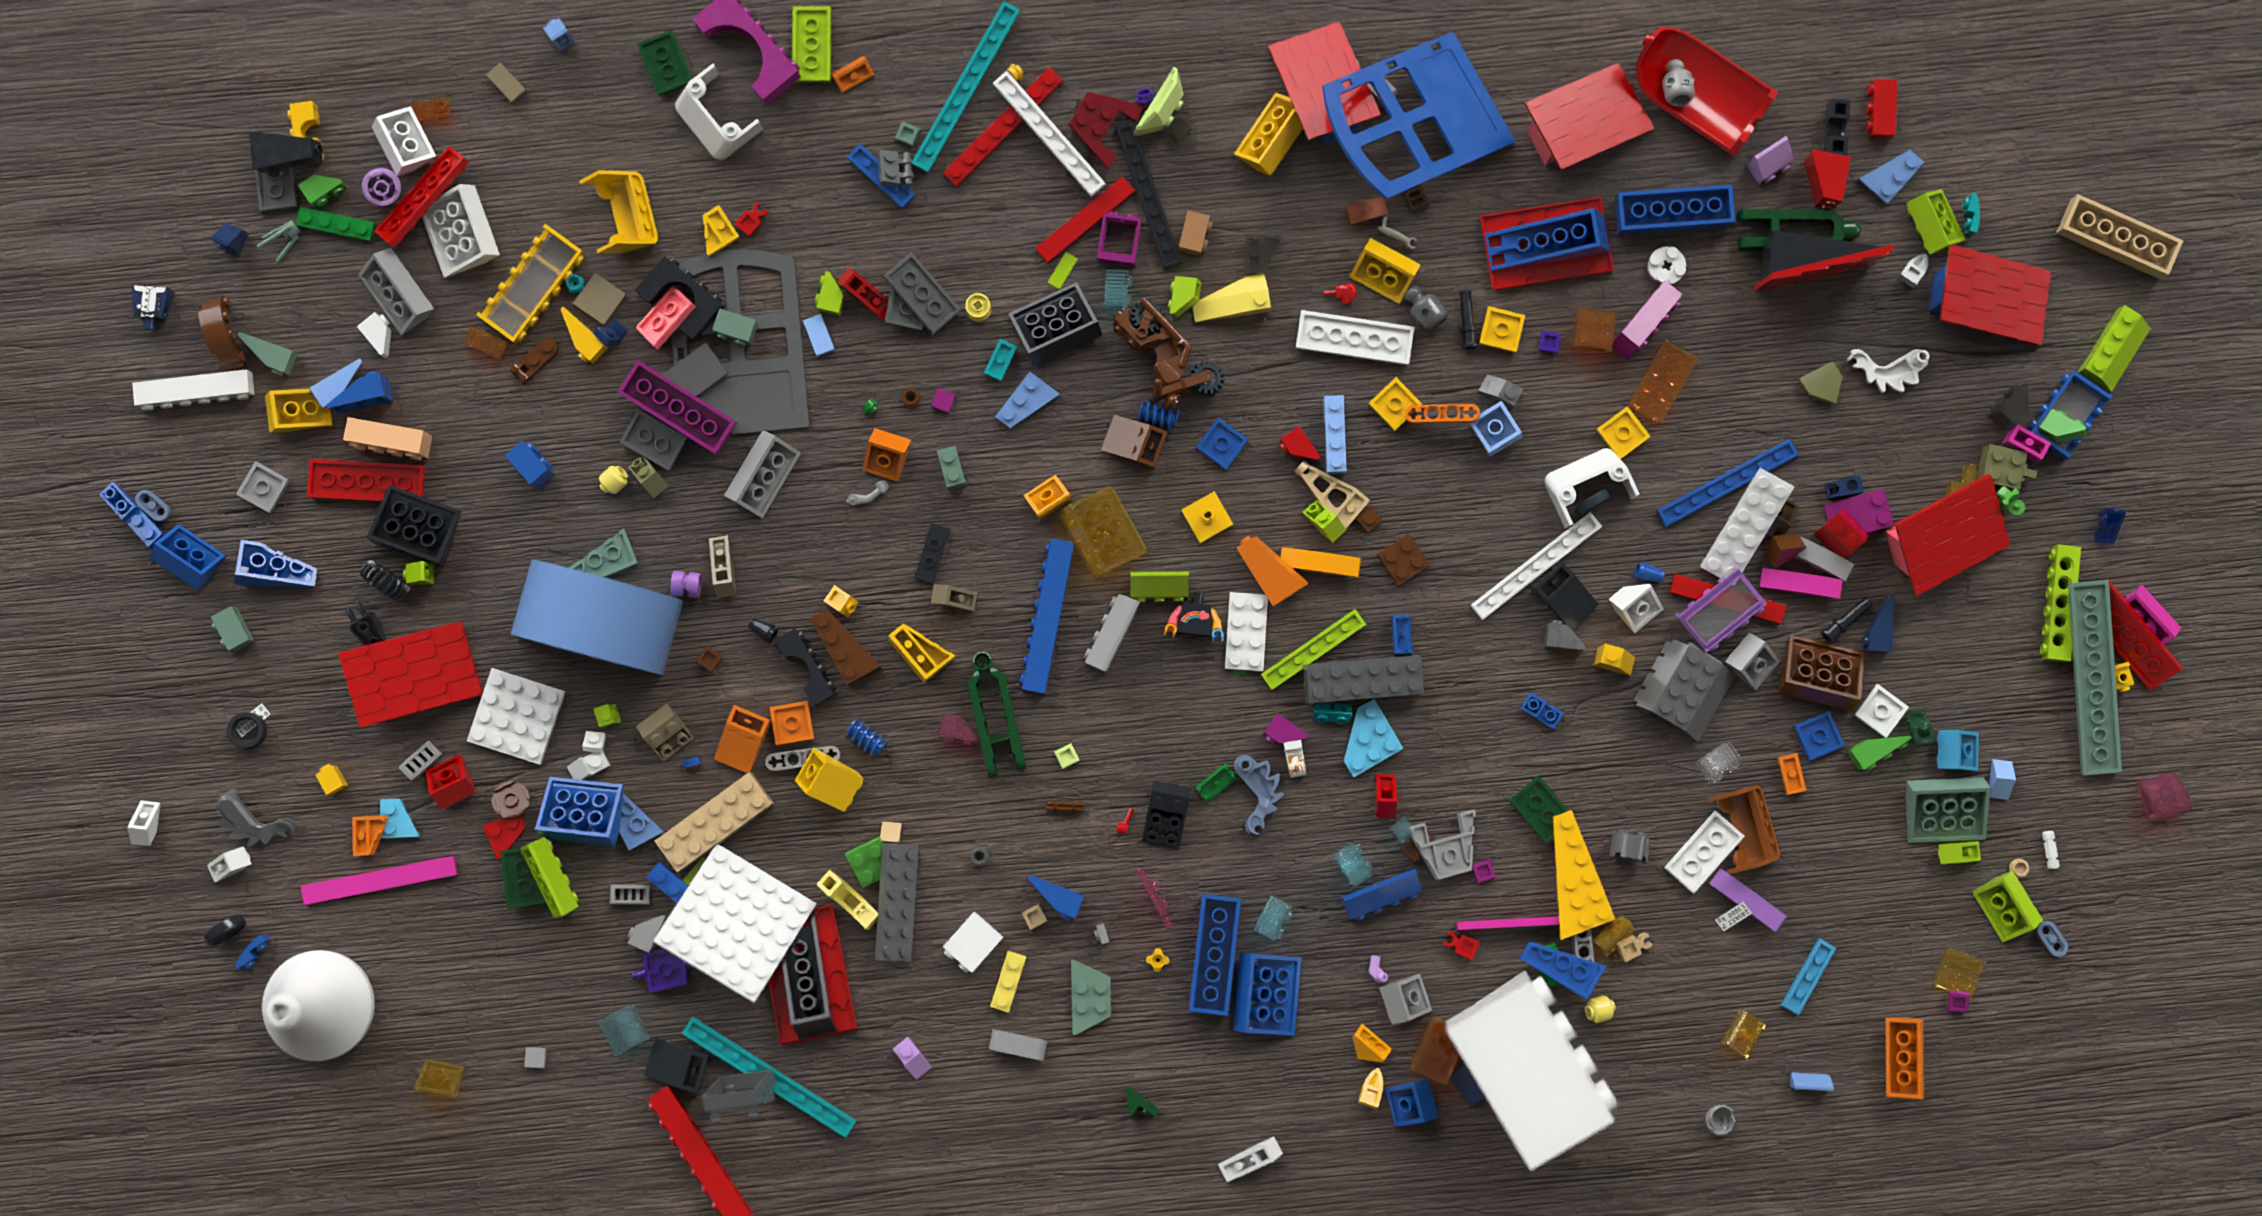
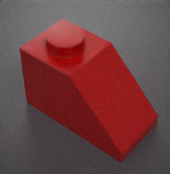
M1300 426L1280 438L1281 444L1279 447L1284 454L1288 453L1290 457L1313 462L1320 460V455Z
M1376 774V818H1395L1397 808L1396 775Z

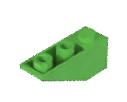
M1911 736L1864 740L1846 752L1859 771H1869L1876 766L1875 762L1882 759L1884 761L1892 756L1891 752L1896 748L1900 750L1907 746V741L1911 739Z

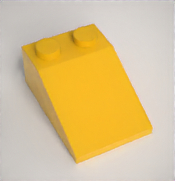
M309 389L269 391L265 395L269 433L293 432L332 426L330 409L326 407L322 409Z

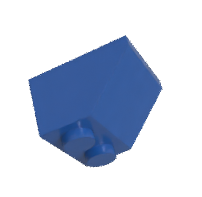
M1429 1079L1385 1088L1395 1127L1423 1123L1439 1117Z

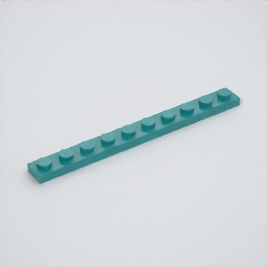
M1003 1L911 162L913 166L926 173L930 172L1020 14L1019 9Z
M694 1016L682 1032L683 1035L743 1073L773 1069L776 1083L773 1087L774 1093L845 1138L857 1120Z

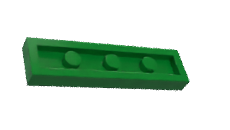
M303 207L299 208L296 221L297 227L368 242L372 241L375 229L374 222Z

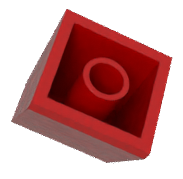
M1813 149L1804 159V165L1814 205L1820 207L1821 210H1834L1843 201L1851 157Z

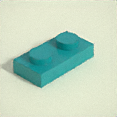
M999 339L984 374L1001 382L1017 350V346Z

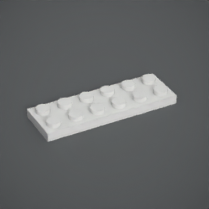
M1301 310L1295 349L1409 365L1414 327Z
M1759 468L1700 567L1719 578H1726L1733 572V567H1737L1743 572L1794 489V486Z

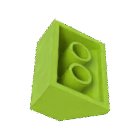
M1942 189L1924 193L1906 203L1908 213L1913 217L1916 230L1921 234L1924 247L1929 254L1940 252L1949 248L1950 245H1956L1965 241Z
M1131 572L1130 574L1131 599H1135L1138 602H1146V599H1154V602H1165V599H1173V602H1184V598H1188L1189 572Z
M2013 870L1994 878L1972 892L2002 942L2034 930L2043 921Z

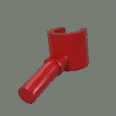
M1129 809L1124 823L1118 822L1117 833L1125 834L1127 832L1128 823L1134 809Z

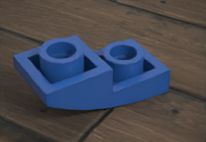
M1531 692L1520 708L1554 731L1564 716L1562 711Z
M267 934L259 935L245 948L237 960L236 969L244 968L247 970L255 965L254 961L259 958L256 952L267 947L266 943L271 940Z

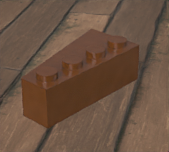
M827 608L810 617L847 686L882 668Z

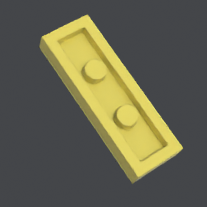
M1011 951L1007 952L990 1007L1009 1013L1027 956Z

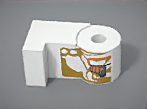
M1301 740L1283 743L1290 777L1306 775Z

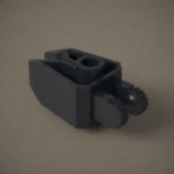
M360 601L355 602L357 610L362 615L358 619L349 607L344 609L352 622L350 631L364 646L374 644L373 639H377L378 642L386 640L376 614L370 611L367 612Z

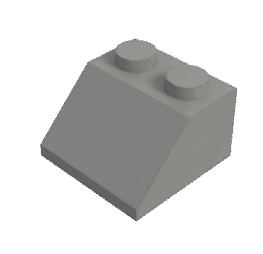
M1748 633L1729 655L1725 663L1751 688L1757 690L1780 661L1765 641Z
M1420 974L1380 987L1392 1025L1412 1020L1432 1011Z

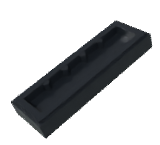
M931 523L915 579L934 584L950 528Z

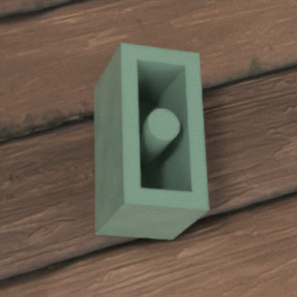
M719 309L712 330L717 334L716 337L727 340V338L735 340L734 343L745 346L747 343L751 345L758 322L755 319Z
M956 446L937 450L947 489L951 490L966 486Z
M230 606L211 616L213 623H211L216 633L220 634L222 638L220 642L225 650L228 649V651L235 652L254 642L237 607Z

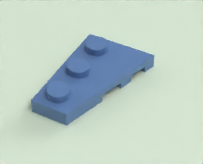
M1909 150L1859 178L1857 181L1882 203L1887 205L1924 161Z
M1029 372L995 418L1012 429L1038 409L1056 399L1060 394Z
M623 793L619 832L628 850H632L662 834L664 831Z

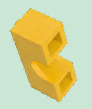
M313 101L290 104V110L288 111L289 121L292 122L290 135L306 137V131L310 126L320 124L318 107Z

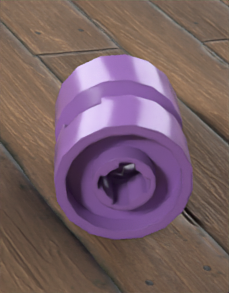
M673 571L671 595L683 596L686 594L687 597L699 598L702 586L701 573L690 572L686 575L682 571Z

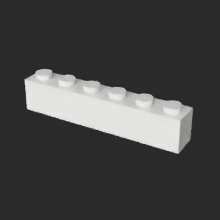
M248 370L132 383L134 405L143 411L153 410V407L160 406V408H172L174 404L190 406L192 402L208 404L211 403L210 400L226 402L230 401L229 398L235 397L238 400L248 399V396L255 395L253 373Z

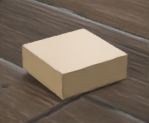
M1039 904L1022 913L1030 930L1048 921Z

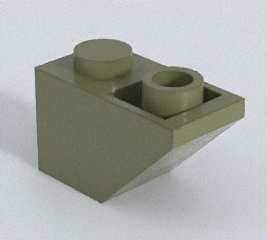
M644 456L634 460L628 467L653 498L668 487V484Z

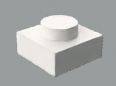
M586 731L582 746L583 751L602 753L606 734Z

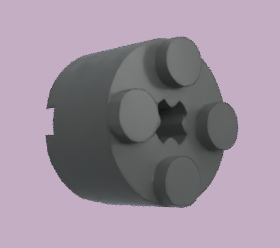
M1618 829V832L1613 833L1611 837L1609 858L1615 856V860L1621 862L1636 863L1637 860H1642V864L1648 863L1651 842L1649 834L1638 832L1637 835L1630 834L1628 830Z

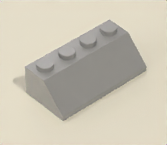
M391 248L374 253L358 274L400 335H404L424 321L434 309Z
M762 430L724 496L763 519L801 452L775 435Z
M1121 594L1117 598H1112L1109 605L1112 609L1109 615H1104L1100 623L1103 627L1100 632L1096 631L1092 639L1095 643L1092 649H1087L1083 657L1086 659V665L1106 674L1140 606V602Z

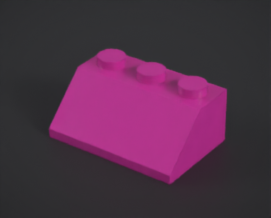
M2143 585L2124 597L2163 645L2176 637L2181 627Z

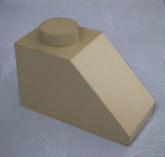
M934 584L931 603L974 611L977 592L950 585Z

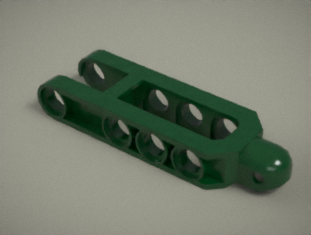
M1741 209L1737 211V221L1767 223L1768 235L1774 230L1779 231V221H1790V223L1796 221H1809V223H1814L1815 221L1828 222L1834 227V235L1829 239L1850 242L1857 239L1861 234V227L1857 222L1844 221L1835 210ZM1742 237L1737 240L1739 250L1764 251L1765 237Z
M980 651L973 657L975 673L967 684L988 777L998 776L992 744L1008 740L1011 743L1017 771L1026 770L1006 676L994 668L990 654ZM991 679L998 683L1008 727V733L995 736L989 735L979 685L982 681Z

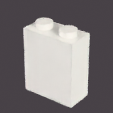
M973 912L943 946L946 949L944 953L952 960L956 958L960 962L958 966L966 973L968 971L972 973L1003 939V936L981 916Z

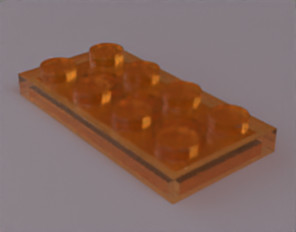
M1664 340L1627 406L1656 423L1662 424L1698 358L1673 343Z

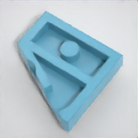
M380 799V816L389 815L381 838L420 837L411 816L405 809L406 807L402 799Z

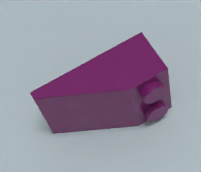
M1884 489L1823 506L1827 521L1843 508L1867 534L1894 526Z

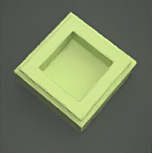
M1072 744L1054 752L1062 769L1080 761Z

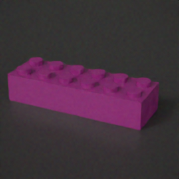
M637 360L617 392L717 455L738 424L735 420Z

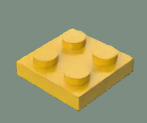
M1488 306L1479 344L1516 353L1525 315Z
M1397 377L1368 403L1393 431L1406 421L1405 411L1409 406L1423 405Z
M1628 406L1596 429L1609 448L1620 459L1651 437Z

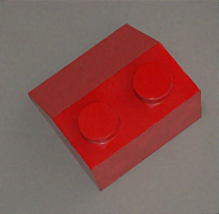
M1843 508L1814 532L1816 537L1831 552L1842 558L1852 554L1869 537Z
M460 754L425 771L430 795L441 810L476 793L473 779Z

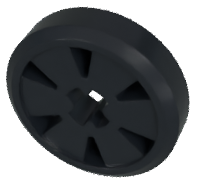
M241 914L230 916L208 930L204 939L209 946L219 945L238 934L245 927L247 921Z

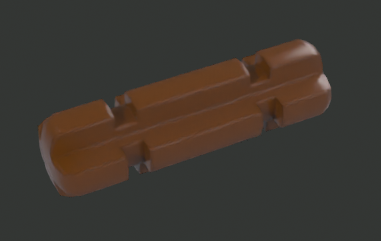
M1047 801L1046 811L1054 812V810H1057V812L1075 811V813H1082L1084 804L1082 802L1057 801V803H1054V801Z

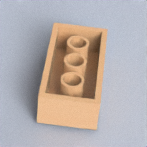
M348 417L343 440L349 443L348 446L354 447L357 450L365 451L367 448L379 454H384V451L396 457H403L404 454L410 457V459L421 461L422 458L428 459L433 436L423 430Z

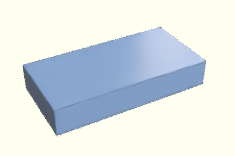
M821 314L803 320L817 357L835 350Z

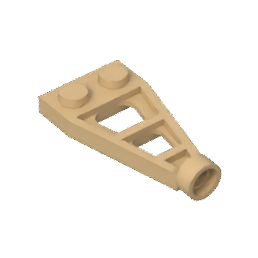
M1305 460L1294 471L1304 480L1317 500L1334 513L1345 528L1350 525L1370 501L1355 487L1310 466ZM1306 469L1309 470L1308 474H1303ZM1317 477L1323 478L1330 484L1323 493L1314 486V480ZM1332 489H1338L1347 496L1340 507H1334L1328 499V494Z

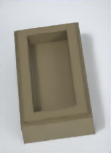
M501 63L497 64L486 74L512 103L526 92V89Z

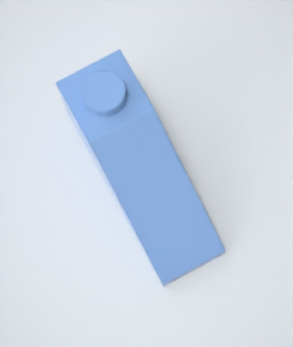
M361 359L356 360L309 388L322 409L327 408V404L346 389L362 364Z

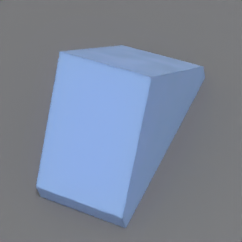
M1992 759L1989 782L1990 798L2008 800L2016 782L2013 764L2011 761Z

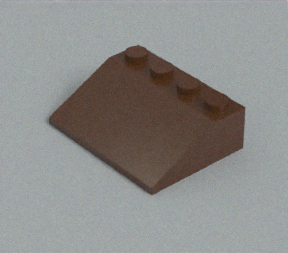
M1790 634L1780 675L1778 694L1854 712L1861 701L1865 653Z

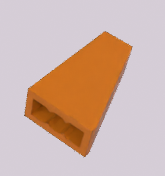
M1247 536L1240 541L1241 545L1237 547V550L1272 606L1278 605L1309 585L1302 576L1257 536L1252 538Z

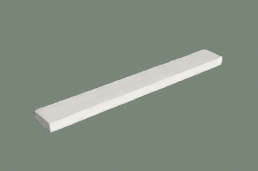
M1007 71L993 82V86L1091 197L1106 185Z
M1589 512L1471 604V608L1481 620L1485 619L1602 527L1601 524Z

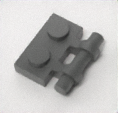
M879 150L880 185L899 187L900 182H905V187H912L914 174L911 171L913 166L911 162L913 160L910 158L909 152L903 153V159L898 158V152ZM899 168H904V173L899 172Z

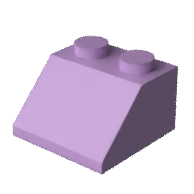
M1785 136L1754 156L1746 165L1758 184L1763 181L1768 183L1776 177L1774 174L1781 171V173H1784L1791 168L1790 164L1794 161V156L1788 138Z

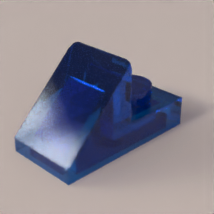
M2106 507L2099 512L2100 522L2095 532L2094 540L2114 545L2126 516V510Z

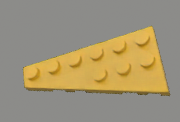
M1572 810L1553 817L1560 940L1615 920Z

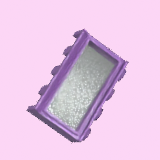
M1733 567V572L1726 578H1720L1718 580L1719 583L1714 588L1705 590L1703 592L1704 596L1699 600L1690 602L1688 604L1689 608L1681 614L1677 612L1675 614L1677 619L1705 652L1714 651L1719 646L1718 643L1720 641L1729 639L1734 634L1735 629L1739 626L1740 628L1745 626L1750 621V617L1754 614H1760L1765 609L1764 606L1767 605L1737 567Z

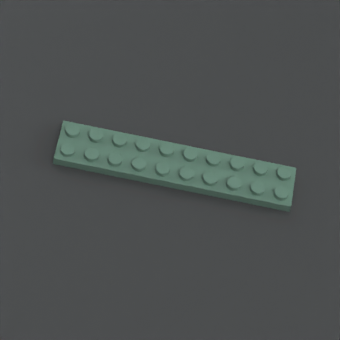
M2109 580L2068 583L2081 775L2122 772Z

